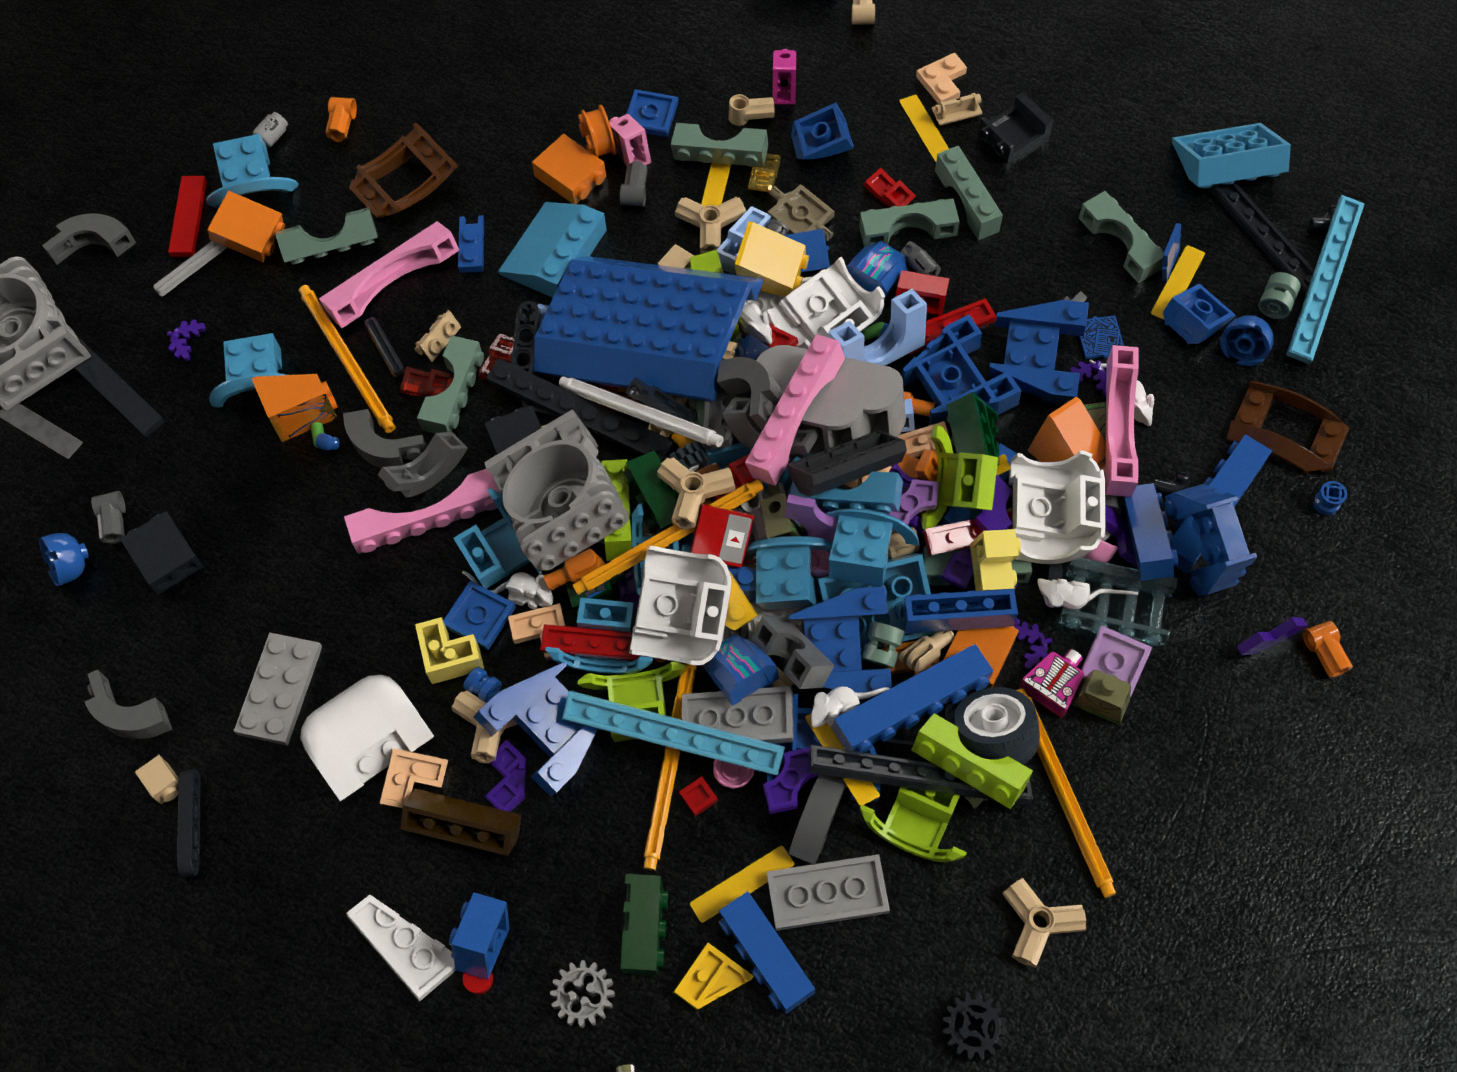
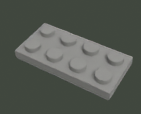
M269 633L234 729L236 735L288 746L322 649L320 643Z
M791 686L760 688L734 706L731 705L721 691L682 694V720L769 743L794 742Z
M879 854L767 871L776 931L890 912Z

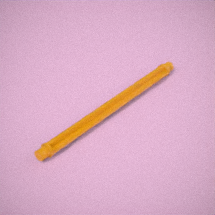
M308 285L301 286L299 292L302 301L309 308L376 417L379 426L383 427L386 433L394 431L393 418L386 411L316 298V294L310 290Z
M759 479L750 484L742 485L735 489V491L728 493L709 505L731 510L756 496V493L764 488ZM676 524L670 526L612 559L609 563L582 576L581 580L572 584L575 591L579 595L586 590L594 589L613 576L645 560L647 546L666 548L669 544L694 532L696 525L689 530L679 528Z
M684 663L686 671L679 677L677 695L672 712L673 718L681 720L682 694H692L695 673L697 671L695 665ZM667 746L665 747L651 826L643 856L645 857L643 868L651 871H656L657 860H660L664 829L680 755L679 749Z
M1024 688L1016 690L1028 697ZM1037 713L1040 731L1038 755L1097 888L1101 889L1104 898L1116 894L1112 884L1114 881Z

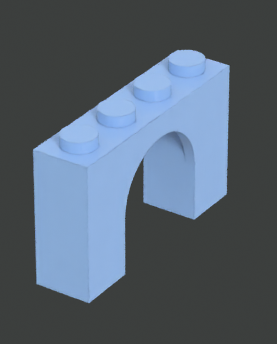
M913 289L891 299V320L889 326L880 338L868 346L864 347V335L851 321L829 331V338L840 342L846 358L885 366L925 345L927 303Z

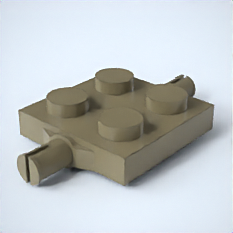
M799 185L796 189L786 194L776 186L770 190L769 194L778 202L768 211V214L772 216L771 220L775 219L783 222L789 229L788 234L824 229L825 240L828 241L832 238L833 232L824 225L834 217V210L804 186Z

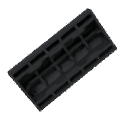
M877 430L787 464V468L799 493L811 497L869 475L872 471H879L902 462L907 448L905 440Z

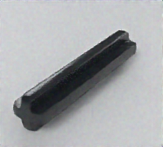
M375 317L366 319L364 325L394 377L403 375L405 373L404 367Z

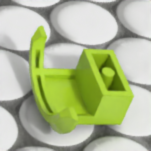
M935 424L930 439L935 445L938 459L937 482H939L937 506L936 510H927L921 515L923 529L936 526L943 517L947 506L992 510L998 457L960 452L959 454H954L946 430L942 426Z
M673 661L661 668L634 674L604 676L590 673L580 678L578 685L587 689L608 690L609 701L666 716L662 682L682 675L686 671V666ZM611 732L614 742L637 739Z
M901 786L885 825L876 817L873 809L864 805L860 806V812L867 825L878 836L904 851L936 862H950L962 859L967 854V852L954 846L951 849H937L960 795Z

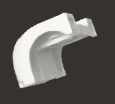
M840 257L832 266L820 271L787 295L778 305L771 310L769 308L766 313L769 324L796 336L799 342L796 347L808 349L816 334L829 338V331L848 321H851L860 332L881 315L884 308L885 295L880 286L873 292H868L861 288L851 277L844 260Z
M1080 450L1071 458L1063 461L1038 462L1017 453L1009 461V485H1013V529H1015L1016 537H1019L1021 542V551L1018 553L1019 556L1015 558L1016 560L1040 564H1059L1082 558L1098 547L1105 534L1104 471L1100 470L1097 463L1091 458L1093 454Z
M647 546L638 612L629 653L691 665H704L714 657L717 651L719 652L722 643L731 590V576L728 567L721 558L715 555L696 554Z
M374 675L361 679L311 713L301 728L300 737L309 757L338 799L342 801L362 787L364 782L389 766L393 748L413 752L433 738L434 735L400 686L390 677Z

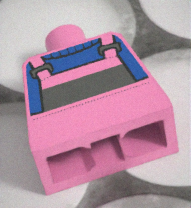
M629 114L620 118H612L609 124L614 137L616 152L626 166L633 161H641L644 165L651 163L645 129Z

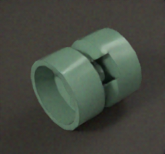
M1278 272L1272 274L1259 301V310L1267 317L1273 319L1288 317L1301 287L1299 280L1288 273Z
M871 622L867 633L870 641L864 644L861 659L878 666L894 669L898 657L895 649L901 646L905 632L887 624ZM877 644L887 646V650L876 649Z

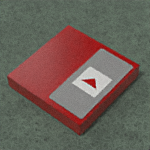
M701 503L690 553L715 555L721 558L727 565L742 568L754 515Z

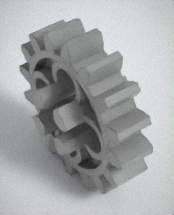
M581 960L580 968H576L573 963H570V971L567 973L561 969L559 972L563 978L561 980H553V984L558 988L557 990L550 991L551 997L557 998V1001L552 1003V1007L554 1009L561 1008L558 1017L563 1019L568 1016L567 1023L570 1026L574 1024L575 1020H578L581 1028H584L586 1020H589L594 1026L596 1025L595 1017L600 1016L605 1019L606 1016L603 1009H612L613 1007L608 1001V998L615 997L614 991L608 990L613 985L611 979L604 980L607 975L606 970L602 969L597 972L598 966L594 962L590 968H587L584 960ZM589 975L593 976L594 980L592 983L587 984L586 990L592 997L601 996L600 1003L592 1004L588 997H582L580 1000L581 1010L578 1013H573L571 1010L572 1006L578 1004L579 998L573 991L566 993L564 991L565 986L573 984L578 991L582 992L585 988L584 978Z

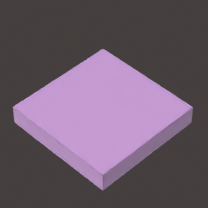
M1100 626L1081 669L1084 673L1083 677L1092 670H1099L1108 675H1114L1131 685V697L1152 647Z

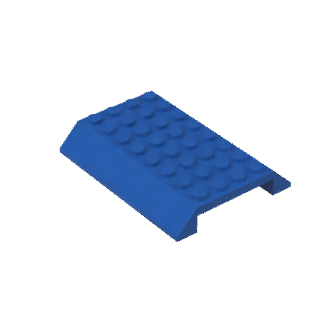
M590 256L571 259L535 335L534 372L540 375L575 378L579 381L628 388L636 377L648 386L652 387L654 385L668 395L715 402L721 387L717 383L719 363L722 361L746 300L756 301L764 282L763 278Z

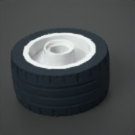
M1006 687L985 688L966 696L959 703L957 709H955L953 724L958 727L959 739L963 746L976 756L990 760L1009 756L1024 765L1037 752L1040 738L1038 716L1033 702L1023 693Z

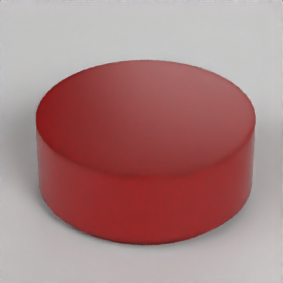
M491 972L489 980L464 973L463 984L469 992L476 995L483 994L491 988L493 974Z

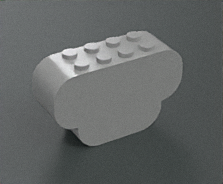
M789 345L774 346L761 353L756 361L763 365L776 380L783 395L808 349ZM845 357L835 378L828 382L814 397L800 422L798 430L815 429L818 436L809 453L803 455L810 456L877 430L898 437L906 422L902 376L891 367Z

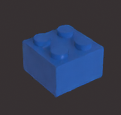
M473 893L470 902H465L460 914V919L462 920L459 927H454L449 938V945L452 947L451 958H454L455 970L489 980L509 931L507 902Z

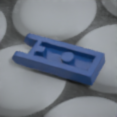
M465 216L459 217V272H481L484 266V216H478V223L466 224Z

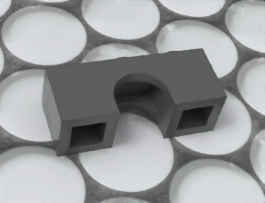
M762 616L751 637L756 645L767 655H777L789 661L783 672L799 689L823 688L835 666L785 616Z

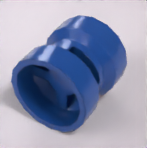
M1336 481L1324 483L1314 497V508L1323 515L1335 514L1346 500L1347 490L1341 483Z
M477 667L468 675L463 688L472 694H477L479 699L488 703L499 692L502 683L495 677H489L487 672L481 667Z

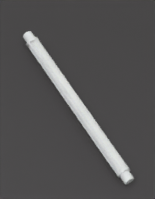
M561 377L559 380L560 387L583 398L708 446L720 447L723 443V436L716 434L713 430L575 378Z

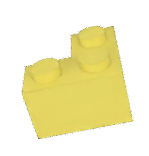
M1015 529L983 531L970 544L975 590L1015 589L1017 574L1015 570H1012L1011 562L1019 556L1018 553L1021 551V542L1019 537H1016Z
M442 617L415 624L426 674L432 684L470 674L477 667L484 669L479 645L474 634L450 640Z

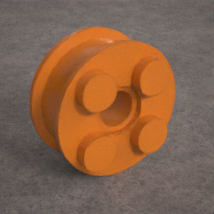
M599 105L597 110L587 113L581 110V114L578 115L580 121L579 128L582 137L586 138V149L598 158L608 153L616 155L614 137L603 106Z

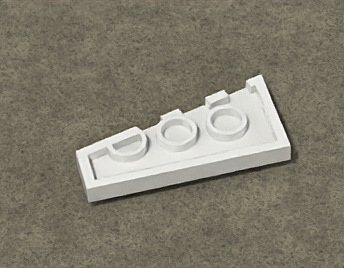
M367 896L347 912V917L419 1001L456 971L454 958H451L452 952L445 948V945L423 933L420 928L401 918L398 913L373 896Z

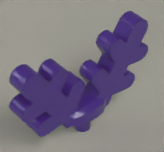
M192 320L190 325H188L186 321H182L180 328H176L174 332L168 331L167 336L171 337L169 351L171 353L175 352L176 359L182 357L185 361L190 360L188 353L191 352V348L186 346V340L190 339L189 334L199 337V332L206 329L204 323L197 324L196 320Z
M1097 360L1096 364L1089 363L1088 365L1080 361L1078 363L1079 369L1071 367L1070 372L1080 373L1079 384L1082 383L1084 375L1086 379H1090L1091 371L1096 372L1097 374L1093 377V382L1099 381L1100 383L1096 385L1095 389L1096 391L1101 390L1102 395L1106 397V372L1100 366L1101 361Z
M1023 622L1022 626L1014 625V628L1019 630L1017 634L1019 641H1023L1027 637L1028 644L1032 645L1030 651L1034 654L1026 653L1024 657L1027 661L1025 669L1029 671L1040 663V658L1043 660L1048 656L1046 652L1048 651L1047 644L1052 643V638L1045 639L1043 633L1039 632L1037 624H1034L1031 630L1028 628V623ZM1036 641H1039L1040 646H1036V645H1033V644H1034Z

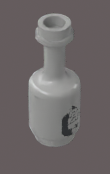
M273 112L271 115L268 114L254 129L253 135L260 134L266 147L270 148L284 134L288 123L281 115Z

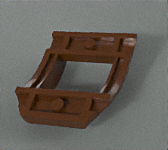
M416 122L413 124L415 128L406 137L402 136L383 154L362 166L359 164L356 166L357 174L355 180H351L349 188L367 208L369 207L370 211L377 218L397 213L419 202L433 192L458 167V164ZM415 154L433 174L414 191L394 201L376 180L392 172Z
M1249 381L1248 391L1234 421L1231 420L1227 442H1240L1244 435H1247L1271 449V455L1289 462L1302 470V474L1307 475L1310 471L1321 470V472L1333 469L1349 427L1330 410L1301 394L1281 387ZM1273 400L1293 405L1323 420L1310 451L1284 436L1261 428Z

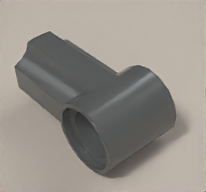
M633 161L627 165L625 183L621 185L620 205L645 206V184L648 170L647 165H644L641 161Z
M116 491L92 497V508L95 516L98 518L100 540L103 543L111 544L121 542L120 539L125 536L122 513L126 511L121 492Z

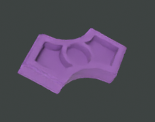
M912 479L909 489L901 495L899 512H891L889 515L900 519L908 526L916 514L925 510H936L939 482Z
M788 495L785 517L802 524L808 531L809 537L827 539L833 542L838 519L823 513L817 507L815 499Z

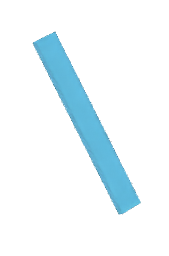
M1341 195L1338 199L1286 353L1289 357L1307 364L1313 361L1364 203Z
M574 691L568 692L562 717L565 720L773 775L779 774L785 749L784 746Z

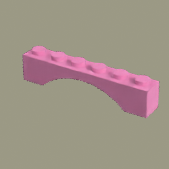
M437 221L319 298L329 317L343 328L360 317L373 297L392 281L418 268L441 263L458 252L459 248L451 231Z
M818 334L815 335L745 461L752 478L776 486L788 464L791 447L806 410L818 392L835 378L845 360L838 340Z
M1113 345L1107 359L1105 495L1132 497L1138 484V457L1134 441V405L1138 376V347Z
M487 469L467 475L454 492L440 502L425 509L407 513H388L368 508L344 516L352 544L357 553H367L375 550L376 547L385 544H395L401 539L412 535H421L426 530L435 527H445L450 522L459 519L471 518L476 513L485 510H495L497 506L487 490L493 489L499 493L501 492L498 490L493 476Z

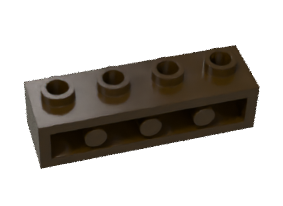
M415 789L403 804L401 830L508 856L519 838L521 814Z

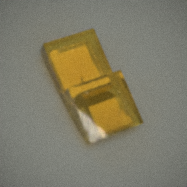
M766 153L764 167L754 166L752 168L748 189L770 192L774 187L781 161L780 155Z

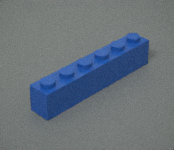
M1244 435L1240 442L1234 441L1227 451V454L1230 455L1227 461L1223 458L1214 470L1217 473L1215 478L1209 477L1204 484L1208 485V489H1219L1221 494L1230 493L1236 495L1238 500L1233 502L1235 507L1265 464L1272 450ZM1193 516L1177 521L1174 527L1178 530L1174 535L1172 534L1173 546H1170L1171 549H1176L1178 565L1174 566L1187 574L1202 554V544L1199 535L1195 533L1192 525Z
M974 644L836 717L832 730L845 750L865 753L873 747V743L880 739L882 742H885L894 737L897 733L896 731L904 726L906 729L915 726L921 717L927 714L932 716L934 713H939L944 708L943 705L951 701L953 704L961 701L967 696V692L973 689L979 691L985 688L990 683L989 679L994 670L977 645Z

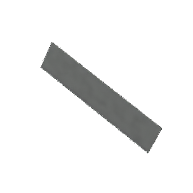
M20 403L7 411L4 408L0 410V418L67 459L83 443Z

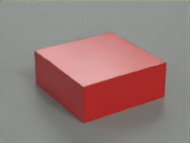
M702 776L679 791V795L695 817L718 802V798Z

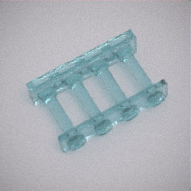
M1085 558L1069 561L1066 576L1072 577L1076 582L1085 583L1088 580L1098 582L1101 585L1100 589H1111L1112 586L1125 588L1127 591H1141L1152 594L1154 598L1150 626L1134 623L1138 595L1127 594L1123 621L1108 618L1107 613L1111 593L1099 594L1096 615L1080 612L1081 608L1076 610L1063 608L1058 623L1064 624L1071 629H1088L1095 634L1098 633L1100 626H1104L1132 639L1145 641L1146 644L1151 646L1165 645L1170 636V631L1160 629L1164 599L1166 597L1171 598L1177 587V577L1141 581L1138 569Z

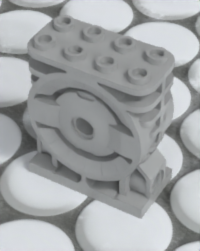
M11 257L0 264V406L7 411L91 357L88 350L80 343L74 331L66 324L62 312L55 306L52 295L41 280L38 272L22 257Z
M573 409L484 462L487 470L493 476L498 490L503 495L504 507L512 517L513 529L516 532L524 555L537 569L543 571L553 569L565 560L622 528L629 518L608 473L596 458L599 452L596 440Z

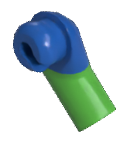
M878 322L862 330L861 333L864 335V341L874 337L880 338L889 324Z
M315 422L310 425L313 443L316 448L325 451L337 450L339 448V439L324 434L322 423Z

